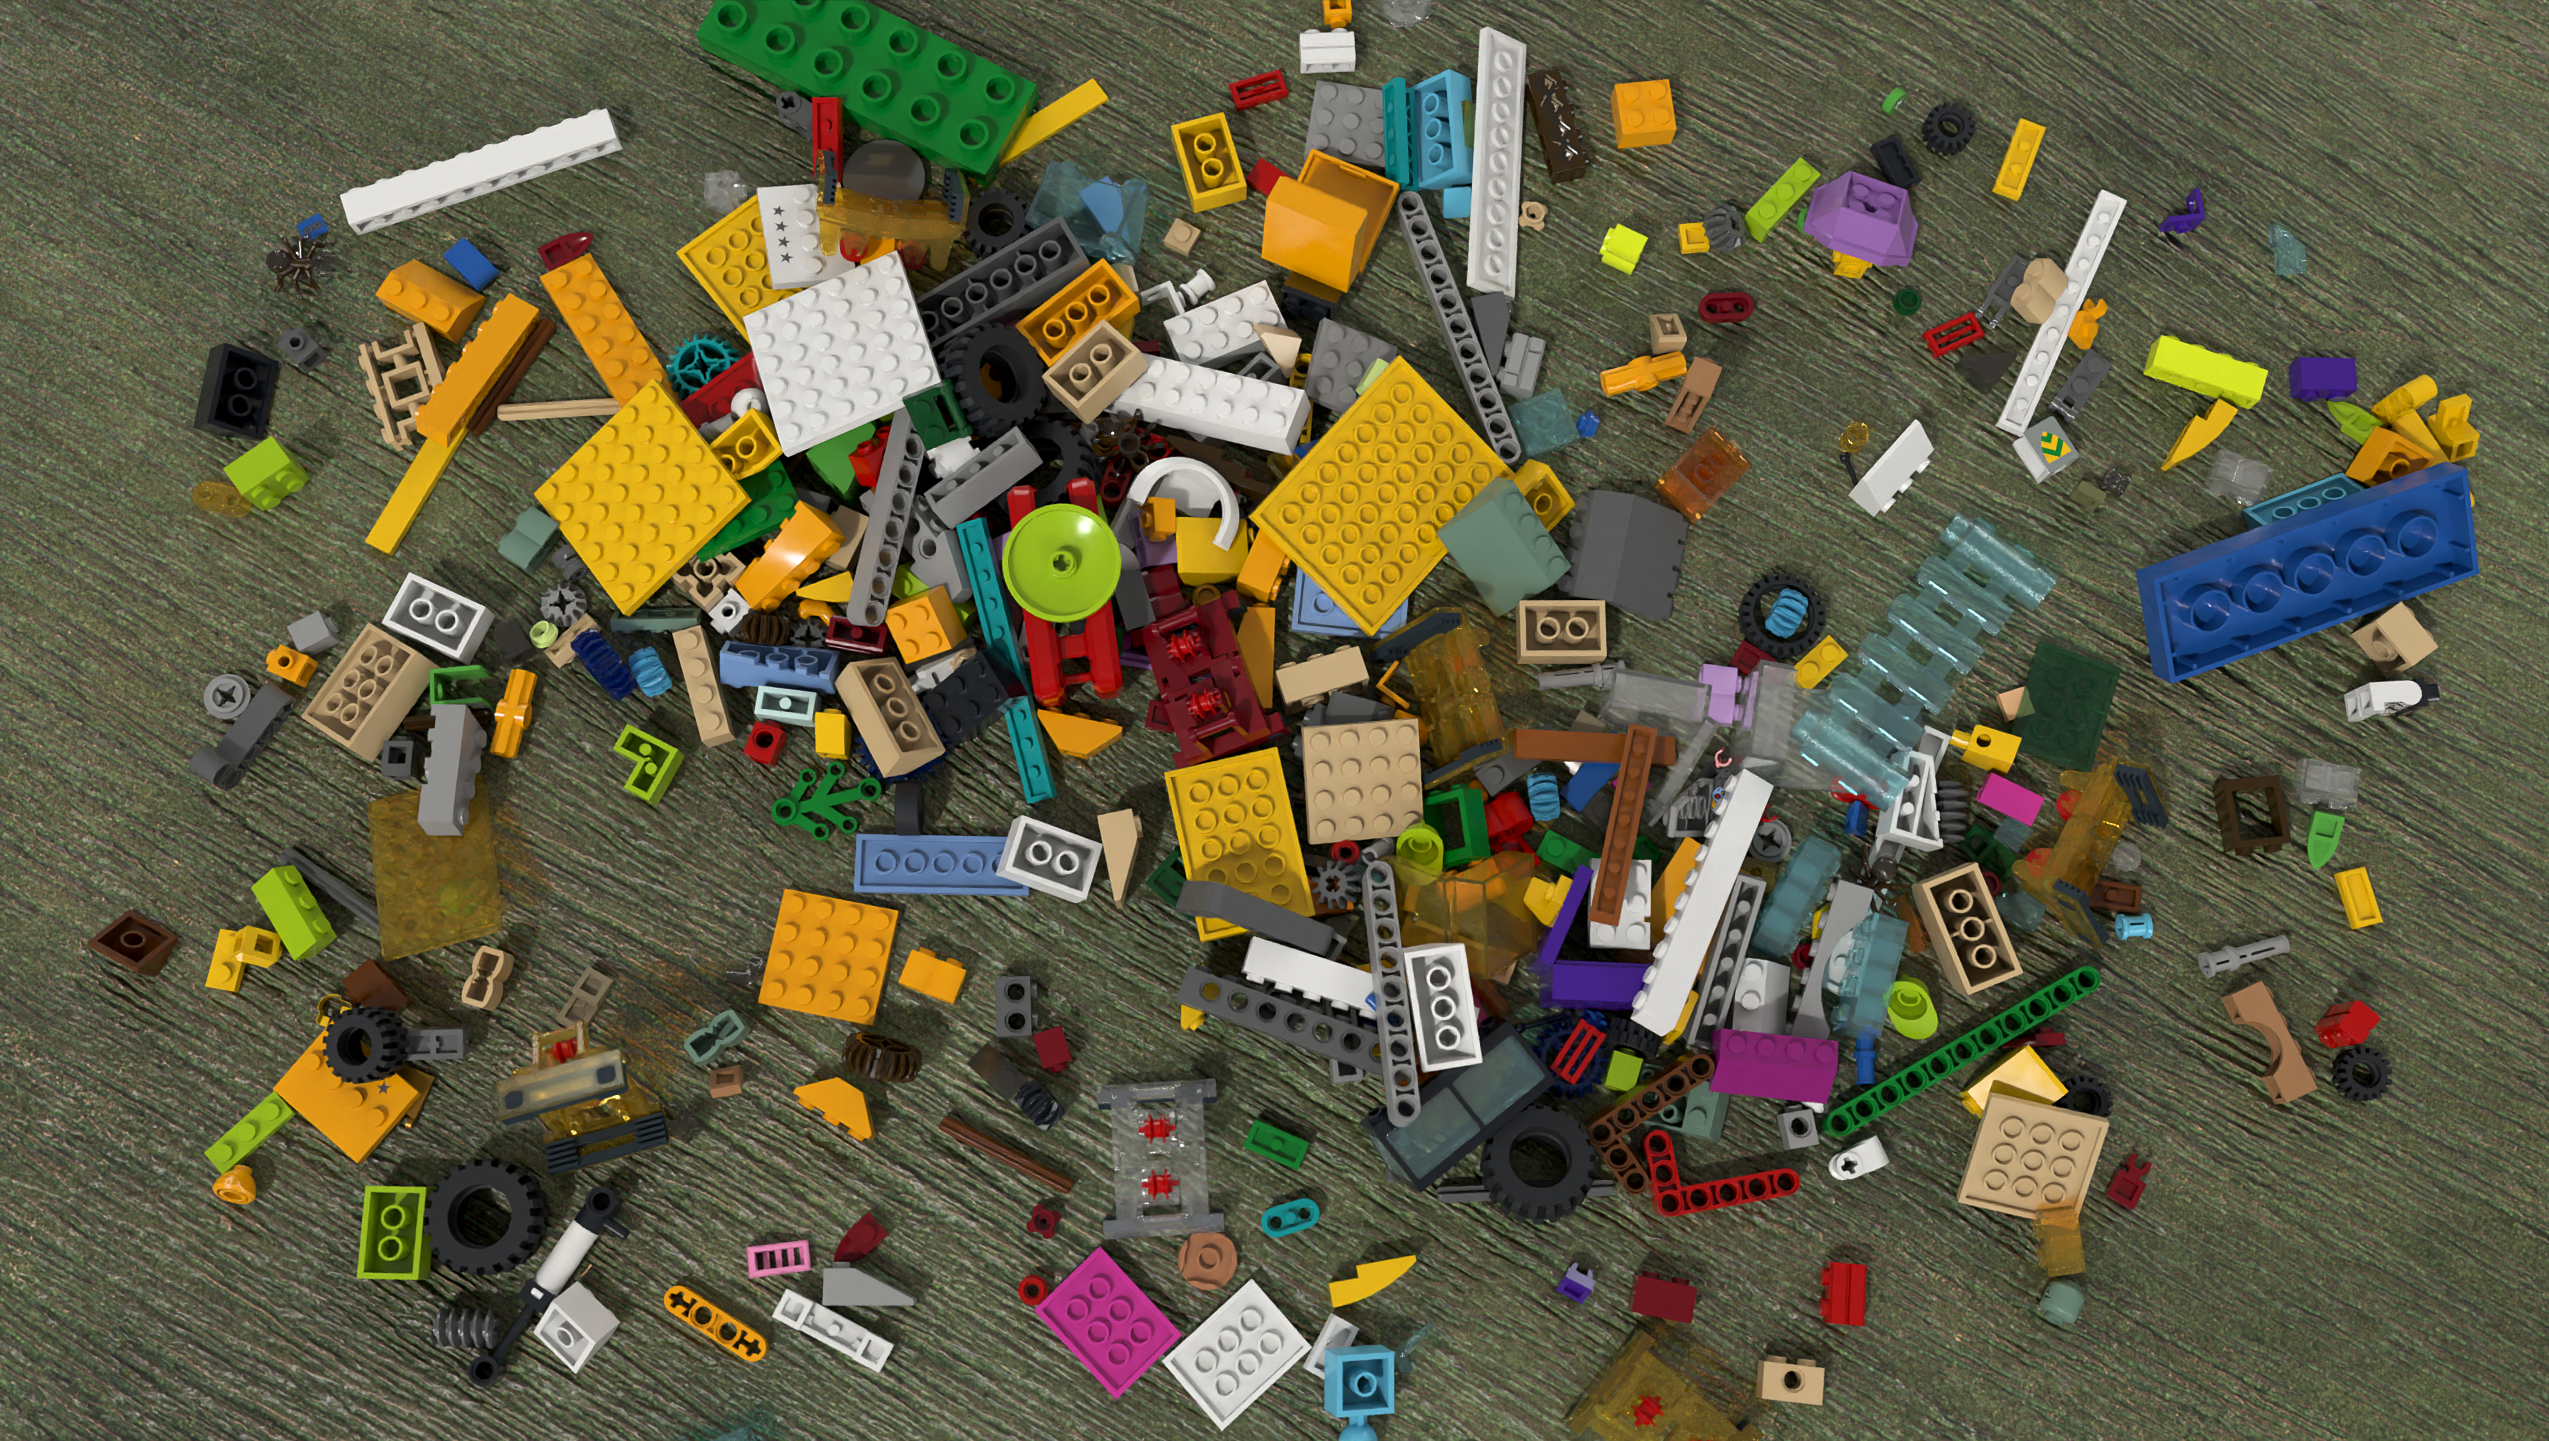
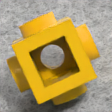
M1833 250L1832 262H1835L1834 275L1860 279L1866 269L1872 267L1873 263Z

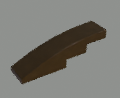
M1168 435L1167 449L1177 457L1194 459L1210 466L1228 482L1234 492L1261 502L1271 493L1272 485L1247 479V467L1223 461V449Z

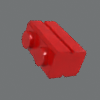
M2355 1000L2330 1006L2324 1014L2325 1018L2320 1019L2314 1027V1031L2320 1036V1042L2331 1049L2363 1043L2370 1034L2369 1030L2374 1029L2380 1018L2378 1014L2363 1002Z
M1825 1262V1268H1821L1819 1276L1820 1285L1824 1286V1298H1820L1818 1303L1819 1316H1823L1824 1323L1864 1326L1867 1265Z

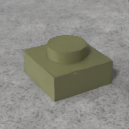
M2082 480L2072 489L2068 498L2093 511L2103 503L2107 493L2103 492L2097 484Z

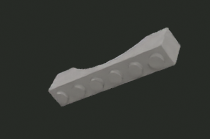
M1839 878L1836 884H1830L1826 900L1831 902L1828 911L1821 912L1817 925L1818 928L1822 929L1819 940L1813 939L1809 956H1812L1813 959L1810 968L1804 967L1800 983L1804 984L1801 996L1795 995L1791 1011L1796 1013L1793 1023L1787 1022L1783 1035L1822 1040L1828 1039L1830 1029L1824 1017L1821 1002V983L1824 969L1832 950L1839 940L1853 926L1866 919L1874 893L1873 889Z

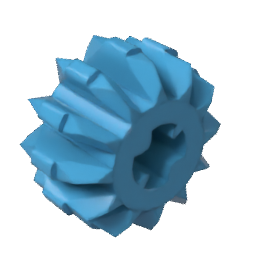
M1788 588L1782 590L1767 614L1765 620L1766 629L1779 637L1788 638L1793 635L1806 613L1808 607L1807 598L1796 590Z
M653 647L642 648L629 656L631 671L647 696L651 698L655 695H660L672 687V679L658 652Z
M1538 772L1534 775H1529L1527 778V791L1533 819L1535 821H1550L1551 819L1558 818L1560 815V802L1555 775L1552 772Z

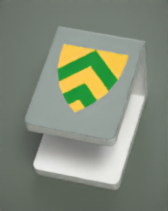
M2053 416L2024 431L2023 437L2012 444L2038 484L2067 468L2080 456Z

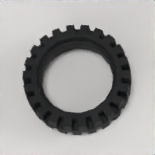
M1779 573L1777 576L1769 575L1765 579L1762 578L1748 590L1739 606L1738 623L1741 625L1739 630L1741 634L1744 633V640L1776 660L1780 658L1785 660L1801 655L1816 642L1824 628L1823 624L1825 623L1826 616H1823V613L1825 612V607L1820 603L1822 600L1820 594L1816 595L1814 593L1816 589L1812 585L1810 587L1807 586V581L1803 578L1800 580L1796 579V575L1790 574L1785 576V573ZM1788 588L1798 591L1807 598L1808 625L1805 633L1800 638L1792 642L1779 643L1768 639L1760 632L1755 623L1754 611L1757 602L1763 595Z

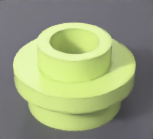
M547 621L536 623L530 631L531 641L537 648L551 646L556 641L558 635L557 626Z

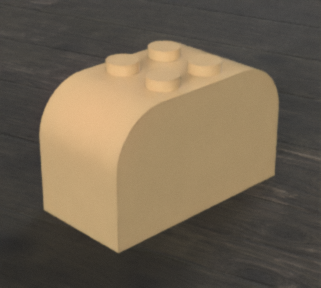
M1967 862L1912 884L1913 897L1941 966L1956 992L1970 995L2023 973L1977 863Z

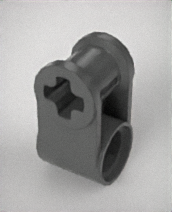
M792 91L782 92L776 99V106L781 121L798 131L805 138L813 141L812 103Z

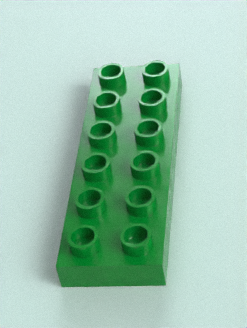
M716 0L696 33L703 50L787 91H792L811 103L812 97L842 98V118L887 140L903 143L916 154L944 168L956 169L957 174L967 179L968 177L975 179L977 184L987 189L999 171V165L1039 101L1037 84L864 0Z

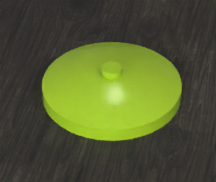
M1052 504L1029 513L1013 528L1004 547L1002 567L1005 582L1010 593L1026 611L1046 621L1068 623L1093 615L1110 600L1120 580L1122 559L1115 535L1099 516L1080 506Z

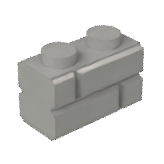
M1514 333L1512 341L1506 340L1502 357L1507 358L1505 367L1499 366L1495 381L1500 383L1498 392L1531 400L1546 345L1545 340L1519 333Z

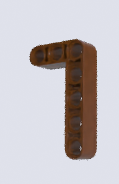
M1693 1048L1588 1119L1587 1130L1592 1137L1591 1143L1628 1193L1632 1195L1644 1193L1649 1186V1178L1645 1166L1623 1135L1713 1075L1714 1063L1709 1052L1705 1049ZM1704 1058L1707 1060V1064L1703 1069L1696 1070L1692 1068V1064L1696 1059ZM1672 1075H1679L1682 1077V1081L1677 1086H1670L1667 1084L1668 1078ZM1649 1091L1658 1094L1657 1099L1651 1103L1642 1100L1643 1095ZM1623 1108H1629L1633 1111V1114L1630 1118L1622 1119L1617 1116L1618 1112ZM1603 1124L1609 1128L1604 1135L1593 1133V1129L1597 1125ZM1614 1149H1623L1625 1151V1155L1620 1159L1610 1157ZM1632 1173H1640L1642 1175L1641 1180L1636 1183L1629 1182L1627 1178Z

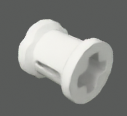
M1202 269L1196 271L1197 275L1188 283L1179 286L1182 295L1192 305H1196L1198 299L1208 290L1213 291L1216 288L1211 277Z

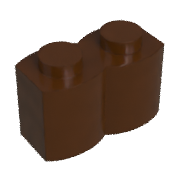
M370 957L342 981L347 988L344 994L353 1003L357 1004L360 1002L363 1007H385V1010L395 1012L394 1018L398 1017L414 1003L391 975L375 959Z

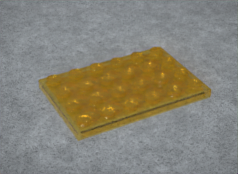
M482 773L477 774L475 778V795L470 799L468 808L469 821L464 825L462 836L427 835L417 822L421 789L367 803L382 957L386 961L504 931L486 781Z

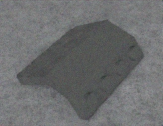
M1592 490L1579 494V498L1575 503L1574 521L1569 532L1568 550L1565 553V558L1572 567L1562 575L1559 581L1557 600H1605V603L1654 622L1670 619L1673 599L1667 597V595H1675L1679 575L1678 572L1672 569H1680L1684 546L1678 543H1685L1689 526L1688 522L1682 520L1683 514L1635 494Z

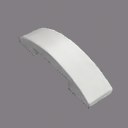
M786 1289L772 1317L798 1331L801 1330L851 1356L855 1361L878 1373L894 1344L863 1326L790 1289Z

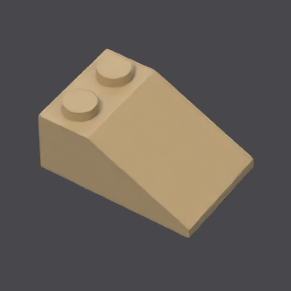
M1132 808L1097 816L1117 909L1123 908L1139 850L1138 838L1143 837L1139 815L1133 816Z

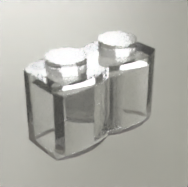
M2220 449L2213 455L2203 485L2208 487L2214 494H2229L2242 505H2256L2263 500L2274 469L2263 463L2246 459L2235 452Z
M2303 758L2296 762L2292 795L2300 797V801L2304 803L2317 804L2318 801L2329 803L2328 807L2332 809L2345 810L2347 807L2357 803L2361 770L2325 761Z

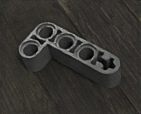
M273 682L265 684L214 750L204 747L193 756L189 764L190 769L224 790L233 788L293 711L297 701L296 698Z

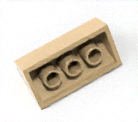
M896 657L849 662L835 680L834 684L884 778L907 774L946 751Z

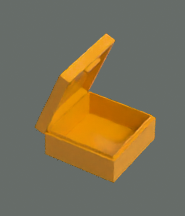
M1311 149L1298 180L1280 176L1266 200L1261 258L1347 293L1356 275H1362L1400 190V184Z

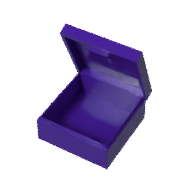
M1581 864L1567 877L1572 879L1564 902L1548 926H1544L1525 970L1539 976V1008L1633 1012L1635 1009L1632 1007L1633 1000L1638 992L1643 990L1645 985L1643 976L1652 964L1555 960L1586 888L1590 885L1589 882L1594 870Z

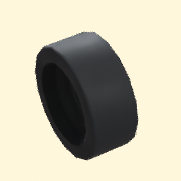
M898 781L896 784L894 818L898 836H920L922 834L924 825V790L921 781Z

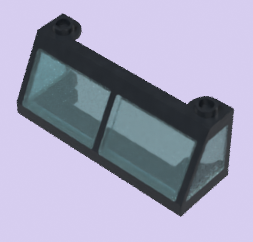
M1493 1015L1485 1018L1479 1024L1478 1036L1483 1063L1440 1069L1418 1086L1421 1106L1420 1113L1409 1126L1397 1127L1393 1125L1389 1120L1387 1107L1382 1108L1380 1106L1371 1109L1367 1113L1366 1118L1360 1122L1361 1127L1394 1179L1420 1193L1423 1192L1556 1083L1549 1070L1512 1024L1504 1018ZM1398 1105V1112L1402 1116L1409 1117L1411 1115L1410 1109L1407 1106Z

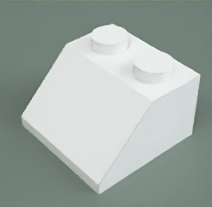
M577 1281L552 1301L533 1333L576 1374L611 1338L620 1321L615 1318L612 1311L606 1309L594 1297L590 1290L584 1288Z

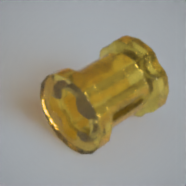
M1854 422L1848 425L1845 432L1839 438L1841 450L1849 454H1856L1861 451L1870 438L1869 428L1861 422ZM1853 435L1858 438L1856 441L1851 439Z

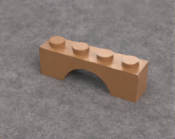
M2262 981L2251 983L2221 997L2233 1024L2252 1026L2259 1030L2267 1039L2271 1049V1062L2268 1070L2261 1078L2275 1104L2288 1103L2318 1089L2314 1082L2315 1075L2302 1059L2299 1044L2289 1034L2285 1017L2276 1009L2273 1003V994Z

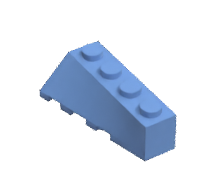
M726 640L720 651V684H729L736 688L744 686L759 688L760 685L815 692L818 695L835 694L837 687L834 682L840 675L841 651Z

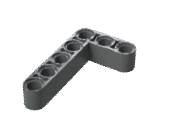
M1184 881L1175 910L1190 916L1224 920L1322 958L1327 957L1335 931L1334 928L1230 886L1212 881Z

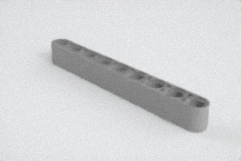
M906 407L900 408L894 413L847 607L848 620L857 626L876 627L885 618L925 447Z
M1374 861L1365 871L1361 884L1373 989L1376 999V1015L1389 1120L1393 1125L1406 1127L1418 1117L1421 1106L1396 895L1391 867L1384 861ZM1377 873L1381 875L1383 882L1374 881L1370 874ZM1381 901L1385 904L1387 910H1378L1374 902ZM1377 930L1387 931L1390 939L1380 938ZM1387 958L1391 960L1393 968L1384 967L1380 959ZM1384 987L1393 988L1396 991L1397 997L1391 998L1387 996L1384 992ZM1394 1016L1398 1018L1400 1027L1391 1026L1388 1023L1387 1017ZM1397 1045L1401 1047L1404 1056H1395L1391 1051V1046ZM1394 1075H1402L1407 1081V1086L1397 1085ZM1398 1105L1407 1106L1410 1109L1411 1115L1409 1117L1402 1116L1398 1112Z

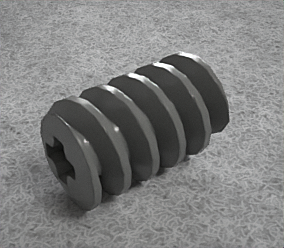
M1936 781V810L1940 813L1938 827L1940 839H1943V843H1956L1965 840V837L1957 834V831L1966 829V826L1958 823V820L1967 818V814L1960 812L1959 808L1968 807V803L1961 801L1960 797L1969 796V792L1961 789L1963 784L1954 781Z
M440 1307L432 1326V1344L435 1346L439 1343L442 1347H447L449 1344L452 1347H460L463 1344L466 1348H471L475 1344L480 1349L486 1345L490 1349H495L501 1336V1318H494V1311L492 1309L488 1310L485 1318H482L481 1309H476L474 1316L470 1317L468 1308L463 1310L461 1317H458L457 1308H452L449 1316H446L445 1308Z

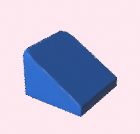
M1854 801L1847 806L1844 831L1846 834L1863 837L1866 835L1869 809L1860 801Z

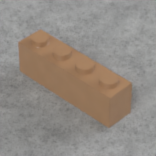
M1695 357L1674 397L1664 424L1690 434L1712 395L1723 367L1718 366L1712 359Z

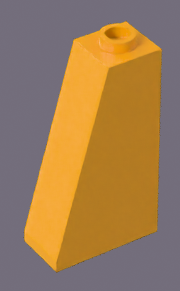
M1256 603L1252 607H1247L1248 612L1244 613L1237 638L1265 714H1272L1275 608H1269L1268 604ZM1225 692V695H1226V698H1227L1229 707H1230V709H1231V711H1232V710H1233V709H1232V706H1231L1230 701H1229V699H1228L1227 693Z

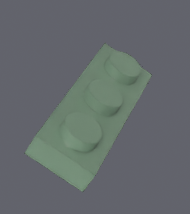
M702 608L637 609L629 617L624 615L620 609H616L610 619L611 631L621 630L622 633H634L638 630L660 633L667 629H678V631L700 625L703 615Z

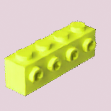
M2161 335L2151 345L2143 374L2250 409L2260 401L2268 370L2259 368V365L2252 362L2235 360L2232 356L2225 353L2217 354L2208 351L2201 345H2190L2181 342L2174 336Z

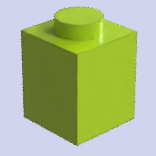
M1620 1047L1619 1051L1614 1050L1610 1052L1601 1086L1625 1094L1636 1086L1643 1059L1636 1057L1637 1052Z

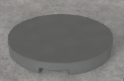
M876 140L861 146L850 156L843 172V186L850 203L857 211L869 218L886 220V218L897 217L904 213L907 214L918 205L925 192L926 176L920 158L910 147L894 140Z

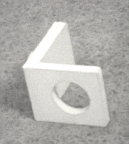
M1171 281L1140 293L1142 306L1168 296L1176 316L1185 313L1183 308L1186 307L1183 295L1180 291L1175 292Z

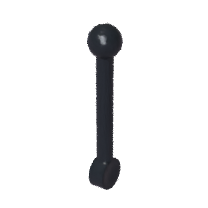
M1842 452L1839 459L1845 464L1855 487L1859 482L1849 461L1850 454Z
M1567 1009L1556 1016L1526 1024L1516 1023L1514 1028L1519 1034H1522L1527 1029L1560 1020L1568 1022L1572 1019L1573 1014Z

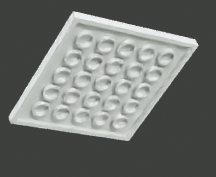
M897 250L743 317L782 451L787 457L903 408L905 405L902 397L942 381L901 256Z

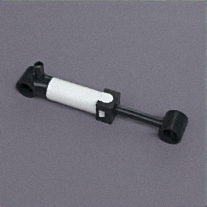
M598 1186L588 1193L586 1203L534 1278H529L517 1295L526 1305L495 1350L487 1355L476 1357L470 1363L468 1375L475 1385H494L505 1377L507 1365L503 1359L535 1311L545 1313L552 1301L560 1295L559 1292L604 1228L621 1240H625L628 1237L630 1230L611 1218L622 1206V1196L617 1189ZM606 1193L610 1198V1204L605 1210H602L598 1205V1200L602 1194ZM486 1362H489L493 1367V1374L489 1379L482 1373V1367Z

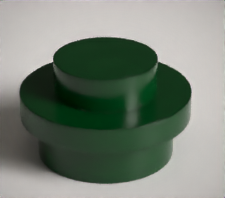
M1902 289L1893 298L1895 311L1903 316L1914 315L1921 306L1919 294L1912 289Z

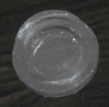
M2121 843L2112 851V862L2121 871L2129 872L2135 870L2141 863V853L2131 843Z

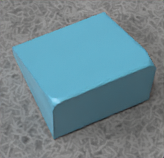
M1471 187L1445 188L1442 195L1443 217H1469L1471 211Z

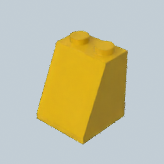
M1176 517L1178 573L1185 587L1237 582L1251 550L1250 545L1255 541L1254 528H1249L1246 519H1239L1235 537L1228 551L1212 544L1221 525L1222 518Z
M2030 1045L2010 1049L1959 1094L1964 1099L1962 1103L1966 1109L1972 1114L1976 1113L1981 1119L1989 1092L2052 1105L2069 1091Z

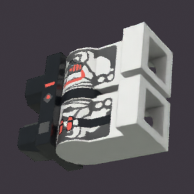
M2415 678L2410 681L2368 683L2344 694L2348 722H2357L2377 713L2384 716L2395 713V717L2405 716L2429 706L2428 703L2439 701L2440 695L2437 684H2425L2424 678Z

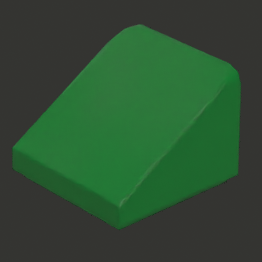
M1644 834L1635 841L1632 860H1651L1652 866L1663 856Z

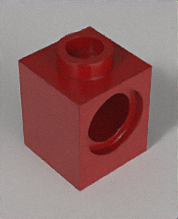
M766 720L765 723L755 721L743 751L746 757L775 768L787 739L786 733L781 730L782 725L770 720ZM773 736V742L769 747H760V741L763 737Z

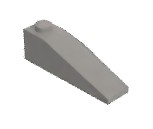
M1699 778L1669 803L1668 809L1665 810L1663 815V824L1666 826L1668 837H1705L1704 832L1709 825L1714 779Z

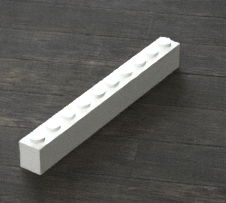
M607 108L603 110L597 109L578 118L565 119L560 124L551 127H540L534 132L523 136H512L505 142L485 145L480 150L471 153H460L455 158L443 162H433L425 168L405 171L402 175L391 179H380L375 184L363 188H352L348 193L342 194L340 197L349 225L358 235L623 148Z
M1745 768L1737 775H1731L1724 784L1723 790L1726 792L1714 808L1715 819L1709 823L1704 832V836L1707 838L1694 855L1696 864L1694 868L1690 869L1684 879L1686 888L1684 892L1679 894L1674 903V908H1676L1675 914L1665 924L1663 932L1666 935L1664 940L1654 950L1653 956L1656 958L1654 964L1645 972L1643 976V982H1645L1643 990L1638 992L1632 1003V1007L1635 1009L1630 1019L1661 1037L1673 1030L1677 1024L1774 787Z

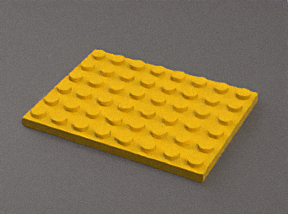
M1398 355L1248 517L1368 637H1371L1448 552L1436 532L1493 479L1499 477L1512 481L1516 474L1431 386Z

